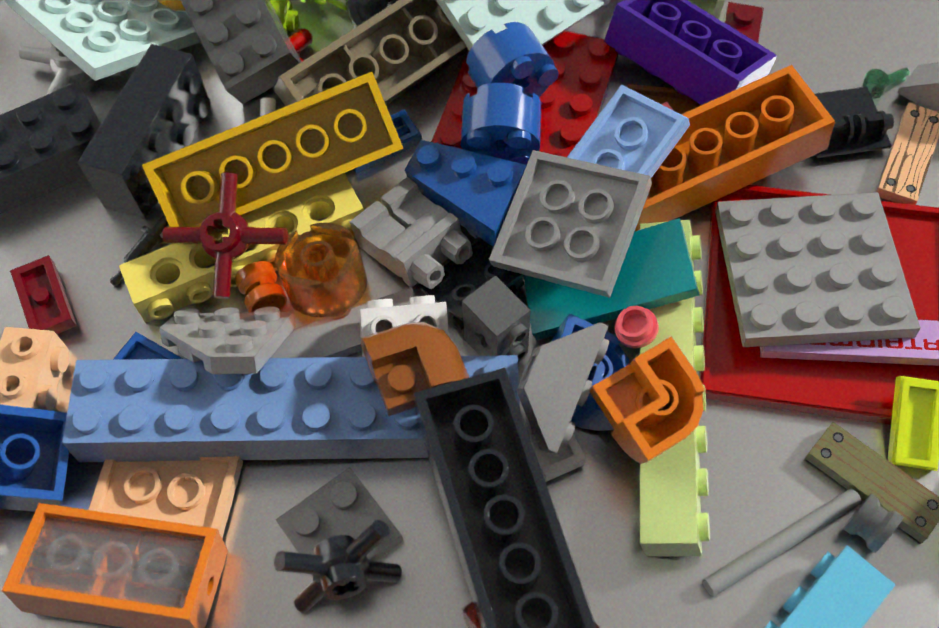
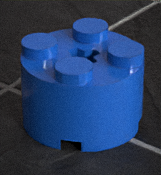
M506 23L504 25L507 29L496 34L491 29L475 42L468 53L466 63L469 66L468 74L477 88L489 83H511L522 86L523 94L533 98V93L540 97L549 85L553 84L558 78L559 73L554 61L532 30L523 23Z
M511 83L484 84L477 88V94L470 97L468 93L463 100L461 148L527 165L532 151H539L540 98L535 93H533V98L523 94L522 86Z

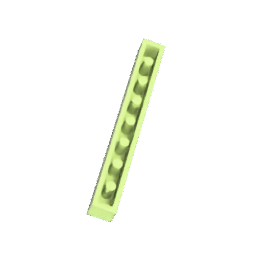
M681 220L694 270V260L702 259L700 235L692 234L690 220ZM665 222L640 224V230ZM701 270L694 271L699 294L703 295ZM695 297L649 309L657 318L659 330L656 338L649 345L640 348V355L672 336L696 373L697 371H705L704 346L696 345V333L704 332L702 307H695ZM706 392L703 393V411H706ZM698 426L687 438L647 463H640V545L646 556H702V541H710L709 513H701L700 496H709L707 468H700L699 453H707L706 426Z

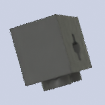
M494 276L462 300L464 338L480 356L518 355L519 364L528 353L530 309Z

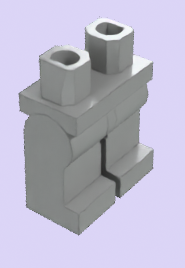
M408 177L381 197L383 205L375 201L350 221L358 246L394 274L403 277L404 282L411 288L418 282L429 289L434 288L442 281L445 275L441 263L449 258L456 264H463L473 254L470 241L461 231L459 219L422 195L418 190L417 184Z

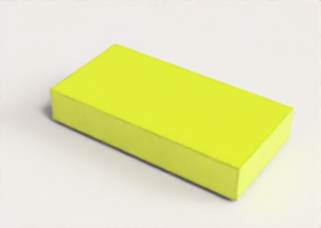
M905 376L896 377L887 458L892 464L938 471L939 381Z

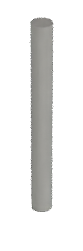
M848 489L703 579L704 587L711 596H715L862 503L861 497L854 489Z

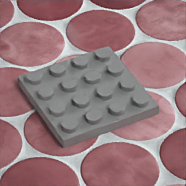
M878 192L717 202L715 214L743 347L915 338L921 329Z

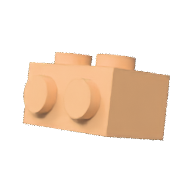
M14 327L4 328L0 340L1 405L50 411L55 408L58 398L57 386L61 373L66 371L69 364V349L54 331Z

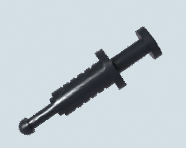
M162 209L160 212L163 216L152 229L145 225L141 228L144 234L123 258L124 263L148 254L156 244L163 245L164 241L160 234L163 232L164 227H167L169 224ZM120 270L114 277L110 278V283L113 286L120 284V280L123 277Z

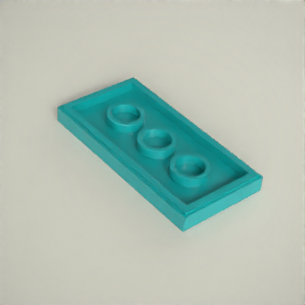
M680 218L634 231L610 298L535 277L524 276L527 303L530 309L531 331L536 340L555 336L558 328L569 313L595 325L600 322L617 319L620 312L630 306L653 309L700 296Z

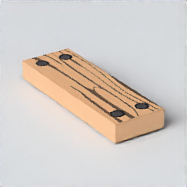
M908 102L876 189L881 198L895 203L916 205L939 138V112Z

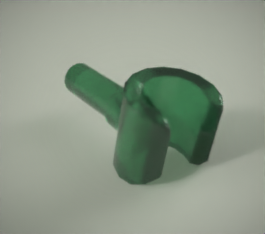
M905 67L886 74L883 70L872 69L866 73L862 86L866 87L869 84H876L872 88L871 96L873 98H880L887 85L909 76L910 71Z

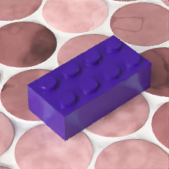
M622 0L615 6L604 42L616 49L618 54L630 58L642 66L649 74L659 77L673 86L678 93L687 95L701 105L767 76L778 56L688 0Z

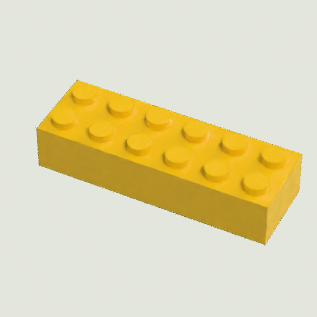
M369 72L142 164L169 226L200 227L206 217L219 211L221 173L229 172L238 175L235 213L242 215L404 148L373 72Z

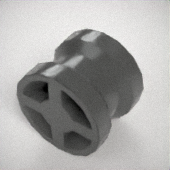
M871 493L855 511L843 529L850 535L858 534L866 540L867 547L876 553L890 538L904 517L896 511L884 509L880 506L879 498Z

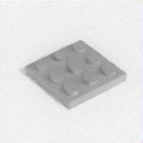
M533 150L490 255V263L494 267L610 298L652 186L650 176Z

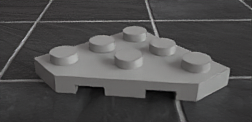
M233 307L222 308L214 311V313H199L198 309L187 308L174 312V316L159 328L162 344L167 347L178 345L179 354L192 362L203 360L205 370L211 374H257L296 328L294 312H280L277 307H263L251 313H239V309Z

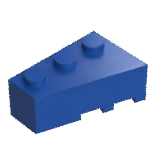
M421 139L404 171L407 177L417 184L418 190L422 195L435 205L441 206L448 213L456 216L459 219V223L467 229L469 234L475 238L480 237L494 247L527 165Z

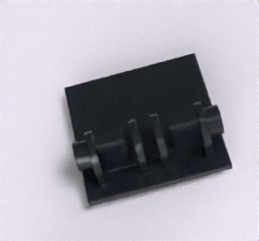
M868 87L815 94L835 120L828 148L815 154L816 158L891 148L892 145L886 132L887 129H892L894 126L893 115L891 113L886 114L883 110L877 111Z
M481 242L471 246L473 254L463 264H456L453 261L443 267L445 275L442 281L434 288L429 289L421 283L417 285L425 294L434 295L437 303L446 302L447 310L454 315L451 321L459 331L464 329L462 300L491 278L496 276L515 295L521 292L520 287L524 285L522 277L525 275L494 267L489 261L492 249Z

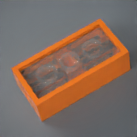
M38 503L1 591L21 612L123 628H205L228 550L219 530L216 528Z

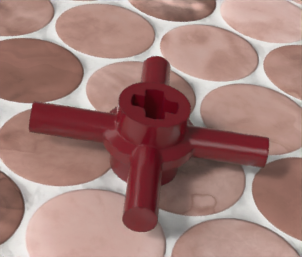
M229 172L221 173L218 212L206 217L200 227H164L162 233L165 243L202 244L206 253L215 258L213 297L220 299L230 298L232 260L245 253L250 244L286 245L288 243L287 228L249 227L247 221L235 213L238 175ZM228 229H229V230H230L229 237H223V242H222V241H221L222 235H223V234H227V235H228Z

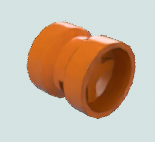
M267 261L250 263L241 268L235 276V282L240 293L246 295L244 303L249 313L263 307H277L279 310H282L287 303V297L282 286L276 284L278 277L273 265Z

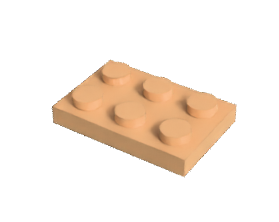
M240 456L199 457L200 460L116 462L114 459L105 460L88 510L216 528L223 539L243 460H241Z

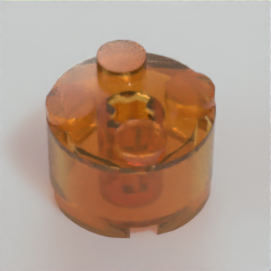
M323 222L310 225L311 230L298 235L297 231L288 235V243L286 245H279L275 261L292 308L310 317H330L331 319L338 320L348 316L351 312V307L364 295L368 282L359 247L351 232L341 225Z

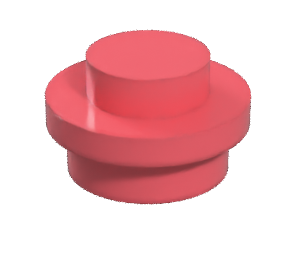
M630 306L620 312L614 329L621 344L629 348H642L649 345L656 338L659 325L656 316L649 309L641 306Z

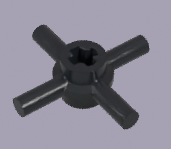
M375 520L356 539L349 535L329 537L317 544L314 554L287 551L277 552L274 558L276 571L312 574L313 581L294 598L295 608L305 613L324 595L331 600L353 597L366 588V580L398 582L402 575V569L399 564L369 561L367 557L389 535L390 530L387 524L382 520Z

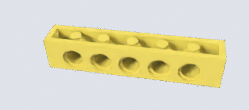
M345 173L241 215L247 221L249 227L287 228L290 234H288V243L286 245L250 244L248 249L253 248L252 250L233 259L231 287H238L235 282V276L241 268L250 263L267 261L273 265L275 271H278L290 262L305 256L316 255L324 248L342 240L347 241L355 238L350 221L364 211V208ZM228 229V235H227V234H223V235H222V238H221V241H222V242H223V237H229V233H230V230H229V229ZM172 243L119 265L132 302L145 323L164 319L176 310L193 303H202L213 295L215 265L209 268L206 267L215 264V258L206 253L202 244Z

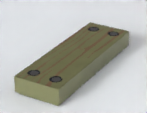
M834 422L831 423L805 457L806 460L846 489H854L861 497V500L864 501L872 493L879 498L880 506L884 509L898 512L904 517L898 527L920 543H923L939 523V496Z

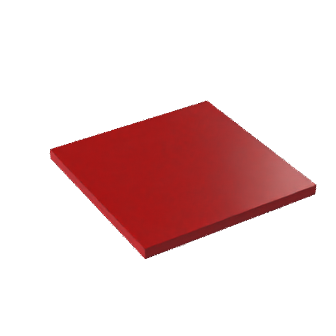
M748 185L713 201L711 204L703 311L704 332H702L701 345L704 346L705 371H699L701 383L705 385L706 399L891 425L896 377L905 376L939 381V366L761 358L760 346L743 347L715 214L717 202L823 196L829 194ZM881 201L918 320L939 321V208Z

